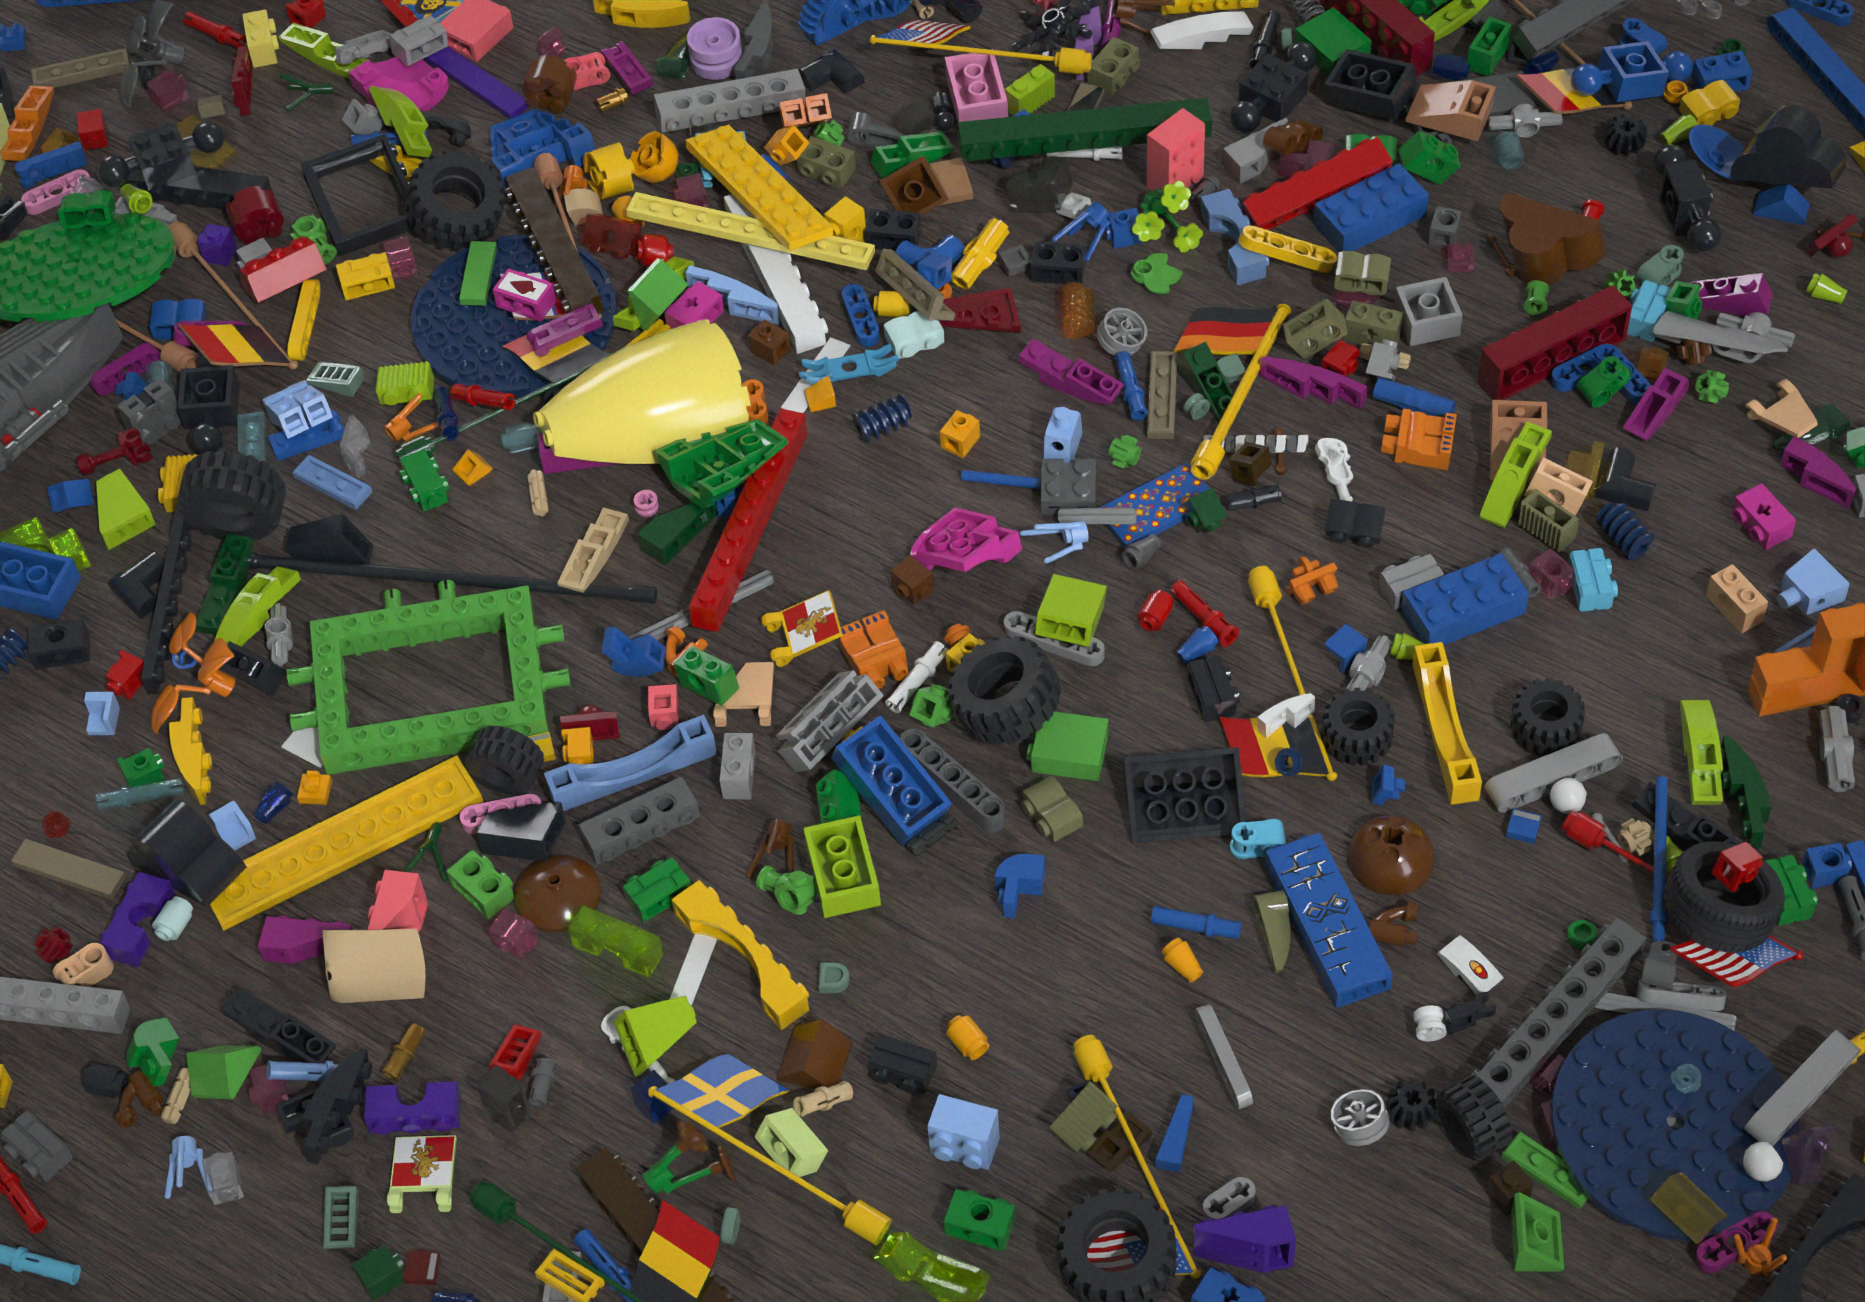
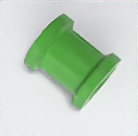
M1534 280L1529 282L1525 289L1528 296L1524 302V310L1531 315H1541L1547 311L1548 304L1545 300L1549 292V286L1543 281Z

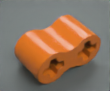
M755 379L745 381L741 386L746 385L751 406L746 407L749 421L759 419L769 426L763 384Z

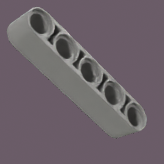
M1602 733L1496 775L1488 780L1484 789L1500 813H1505L1513 810V808L1516 809L1550 795L1552 786L1563 778H1573L1583 782L1608 772L1622 762L1623 756L1609 735Z
M1835 1030L1755 1113L1744 1127V1130L1758 1142H1768L1773 1147L1854 1061L1861 1049L1838 1030Z

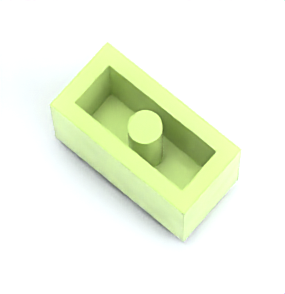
M793 1108L766 1115L755 1135L757 1141L778 1165L798 1177L817 1172L828 1152V1149Z

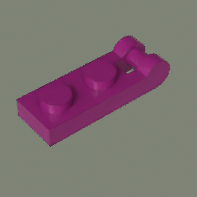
M623 41L615 43V46L610 49L606 47L600 50V53L605 58V64L609 65L631 95L653 86L652 78Z
M590 303L530 330L527 338L530 344L533 345L535 354L543 357L550 352V349L603 326L593 304Z

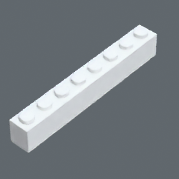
M733 194L724 196L726 212L757 219ZM741 242L768 298L778 304L780 321L785 331L789 333L790 341L796 353L799 354L825 345V334L828 333L827 324L824 318H819L816 302L814 300L810 301L808 287L805 282L801 283L798 267L791 264L790 253Z

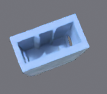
M1056 407L1053 409L1044 437V459H1064V463H1073L1082 437L1081 414L1078 411L1069 410L1066 407ZM1061 443L1064 448L1057 450V445Z
M1813 549L1786 571L1781 585L1782 593L1777 595V602L1783 609L1796 605L1804 614L1809 615L1845 601L1850 583L1816 549Z

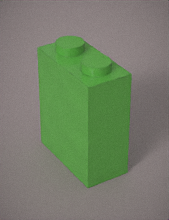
M1053 711V716L1049 721L1043 723V728L1038 732H1032V737H1035L1034 744L1029 743L1027 760L1031 761L1032 772L1099 781L1109 735V719Z

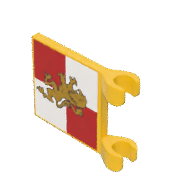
M829 590L781 612L767 613L761 618L762 624L771 633L777 631L782 625L784 627L789 647L776 648L770 652L771 659L776 662L778 667H783L794 657L843 636L832 594Z

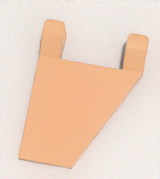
M1783 379L1776 384L1777 387L1782 389L1778 392V397L1781 400L1768 409H1765L1756 400H1751L1745 404L1746 408L1751 410L1747 413V417L1750 420H1762L1796 438L1801 437L1817 426V420L1801 394L1787 379Z
M774 662L745 663L736 676L740 688L722 706L715 705L714 719L716 727L726 726L727 709H759L760 726H771Z

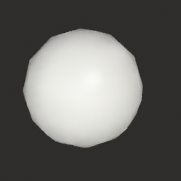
M1563 778L1552 786L1550 800L1553 807L1563 814H1570L1573 810L1578 812L1585 803V788L1576 779Z
M1757 1142L1750 1145L1745 1151L1743 1167L1747 1174L1755 1180L1767 1182L1775 1179L1781 1173L1783 1162L1768 1142Z

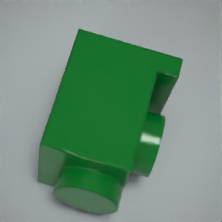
M1676 281L1665 299L1668 311L1697 319L1702 308V300L1698 294L1701 289L1700 285Z
M150 748L126 759L122 757L117 758L133 795L164 781L161 769L165 768L159 753L152 754Z

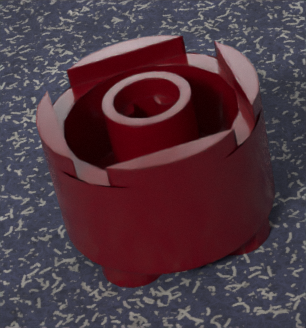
M251 186L233 195L234 200L231 203L228 201L226 212L236 236L245 245L261 238H275L281 235L284 217L272 190L268 189L266 191L262 190L261 186Z

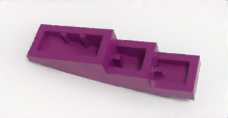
M1266 356L1261 358L1260 377L1303 400L1310 393L1331 405L1337 398L1359 410L1366 403L1367 386L1344 375L1293 360Z

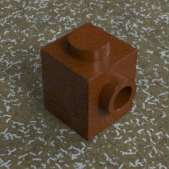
M765 319L758 326L754 327L748 335L750 352L773 366L791 350L789 333Z
M911 555L890 570L892 587L900 598L907 599L913 605L929 597L934 590L933 573Z

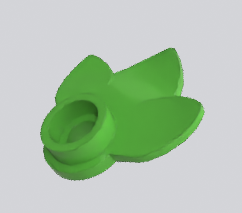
M1155 253L1149 255L1146 260L1137 261L1131 269V277L1135 282L1144 284L1153 293L1166 294L1169 293V285L1178 282L1183 276V272L1167 265L1168 254Z

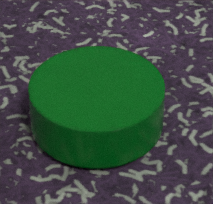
M1577 920L1569 925L1567 939L1574 948L1583 950L1587 944L1592 946L1597 941L1598 931L1593 923L1586 920Z

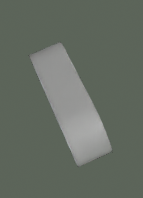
M1237 1177L1204 1200V1219L1214 1218L1218 1220L1230 1217V1215L1236 1212H1243L1254 1203L1255 1185L1250 1179L1245 1177ZM1236 1189L1240 1191L1247 1190V1197L1243 1195L1235 1197ZM1214 1205L1216 1208L1223 1206L1222 1214H1219L1217 1211L1211 1213V1206Z

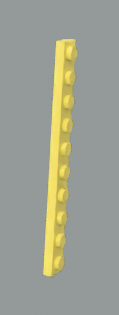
M635 192L626 210L627 217L863 270L868 269L875 253V245L836 236H829L789 251L758 219Z

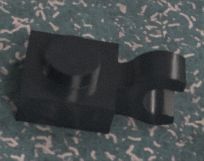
M1481 992L1476 996L1475 1002L1471 1000L1464 1004L1456 1003L1446 1010L1444 1025L1446 1026L1447 1033L1451 1035L1476 1025L1478 1019L1493 1016L1496 1013V1005L1494 1004L1489 1007L1482 1005L1483 1002L1488 1001L1489 993Z

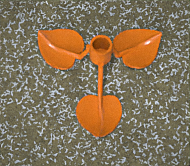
M192 612L186 616L184 621L175 630L169 643V651L175 655L182 648L202 665L198 673V680L204 684V687L176 685L173 687L168 685L160 693L151 713L152 729L157 735L160 726L166 721L177 704L178 692L183 690L202 692L209 695L212 691L222 697H227L235 684L234 677L218 670L234 657L224 639L218 638L207 650L204 659L188 647L187 641L193 636L196 628V617Z

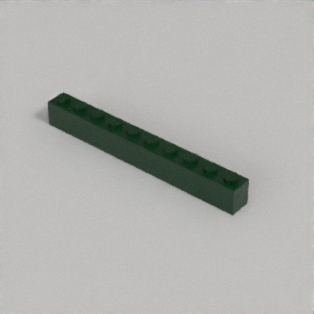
M1208 98L963 121L958 122V142L962 162L1146 144L1147 134L1182 108L1205 123V138L1211 137L1213 119Z

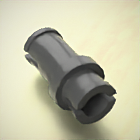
M538 1058L536 1060V1067L531 1071L533 1081L527 1100L528 1104L535 1107H545L547 1105L550 1083L554 1082L555 1073L553 1072L555 1062L547 1058Z

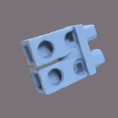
M305 380L262 400L271 423L279 426L287 439L309 429L308 425L313 427L333 417L324 394L308 385Z

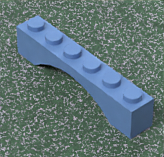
M704 715L677 724L661 739L629 756L598 764L570 763L545 772L544 777L548 793L552 802H562L563 811L572 809L716 756L714 735Z

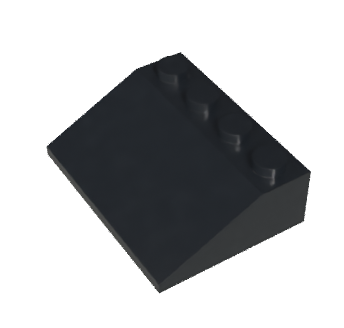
M1239 747L1123 758L1125 792L1132 844L1226 836L1232 834V829L1237 823L1246 822Z

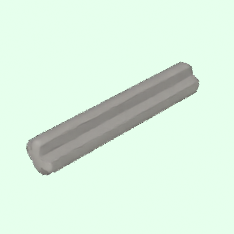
M1061 508L1058 510V521L1060 523L1084 521L1086 524H1134L1137 517L1134 508Z

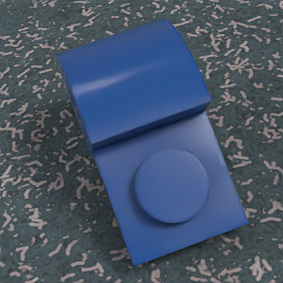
M615 626L605 629L601 652L613 660L611 669L626 676L644 677L663 670L666 647L650 634L631 640Z
M1018 854L1007 858L999 865L995 873L996 891L999 892L998 905L1003 906L1004 917L1016 918L1019 893L1042 895L1045 877V855Z

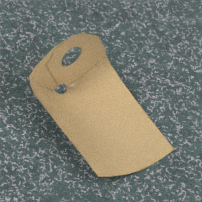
M417 928L322 930L326 976L331 1000L339 1003L424 998L425 961ZM328 971H329V972L331 973V975H332V978H331L330 981H329V978H328Z

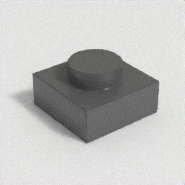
M1023 245L999 252V260L1009 277L1031 269L1032 260Z

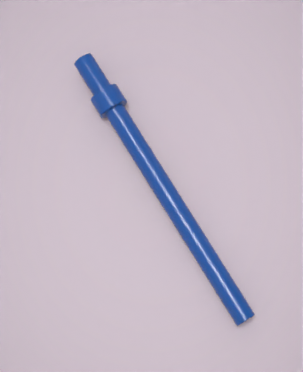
M1663 776L1656 777L1654 889L1653 910L1650 911V924L1653 925L1652 943L1655 941H1665V925L1668 924V914L1663 903V891L1666 885L1668 778Z

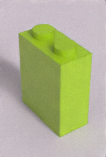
M1053 574L1037 614L1035 635L1089 647L1104 609L1107 586Z

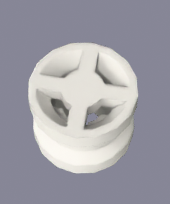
M1433 1005L1424 1006L1414 1012V1021L1418 1024L1416 1036L1419 1040L1427 1042L1436 1041L1446 1035V1026L1442 1023L1444 1019L1442 1008Z

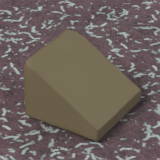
M222 95L198 99L197 105L201 119L225 114Z

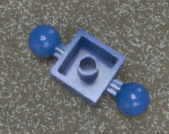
M1649 41L1608 46L1602 49L1598 67L1593 64H1582L1575 68L1570 79L1571 86L1576 93L1582 96H1590L1598 92L1601 86L1605 84L1616 102L1657 97L1663 95L1667 80L1669 82L1674 80L1686 81L1693 72V62L1688 54L1681 51L1671 52L1661 61Z

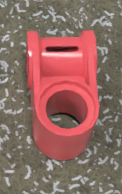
M593 52L588 55L571 57L564 60L567 62L566 66L572 70L573 67L576 71L577 80L574 90L601 85L610 79V71L605 67V58L601 53Z

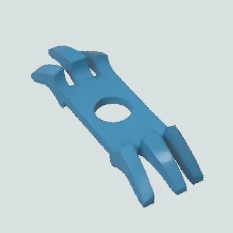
M887 344L878 350H865L864 353L833 359L824 357L817 361L801 359L802 366L815 371L799 372V377L806 379L811 384H815L829 376L831 382L867 375L879 377L897 366L896 362L899 360V356L895 355L881 359L892 350L891 344ZM848 362L854 363L857 366L851 372H846L841 367Z

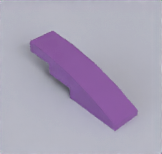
M1099 6L1090 9V14L1082 15L1079 24H1087L1085 29L1092 31V37L1085 39L1078 35L1075 43V49H1084L1086 52L1092 53V61L1094 60L1093 44H1101ZM1086 72L1083 75L1076 74V80H1086Z

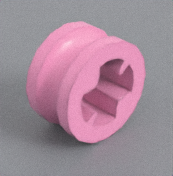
M642 490L634 496L635 511L638 515L649 517L658 511V499L653 491Z

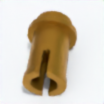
M615 88L614 92L597 98L596 103L600 105L607 102L606 105L599 107L600 112L603 114L619 105L625 106L629 99L624 88Z

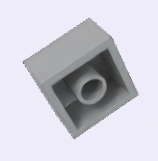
M1447 277L1396 287L1394 309L1403 312L1402 328L1410 346L1460 336L1463 315Z

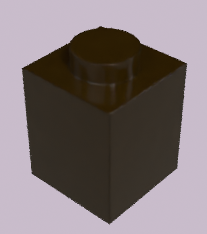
M1513 1160L1489 1176L1486 1193L1503 1214L1507 1216L1511 1213L1514 1194L1520 1192L1531 1198L1534 1183Z

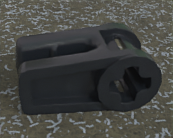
M7 195L0 199V240H6L27 215L25 202L19 200L14 204L12 198Z

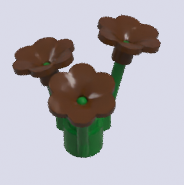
M678 1119L674 1121L680 1131L679 1136L673 1141L675 1144L656 1164L642 1174L648 1186L656 1194L662 1190L669 1194L677 1187L712 1173L715 1175L722 1171L729 1176L732 1182L736 1180L733 1166L725 1148L721 1144L718 1145L719 1160L710 1163V1167L672 1182L671 1179L675 1177V1174L668 1165L681 1152L685 1153L689 1148L703 1153L708 1150L705 1144V1137L691 1123L680 1122Z

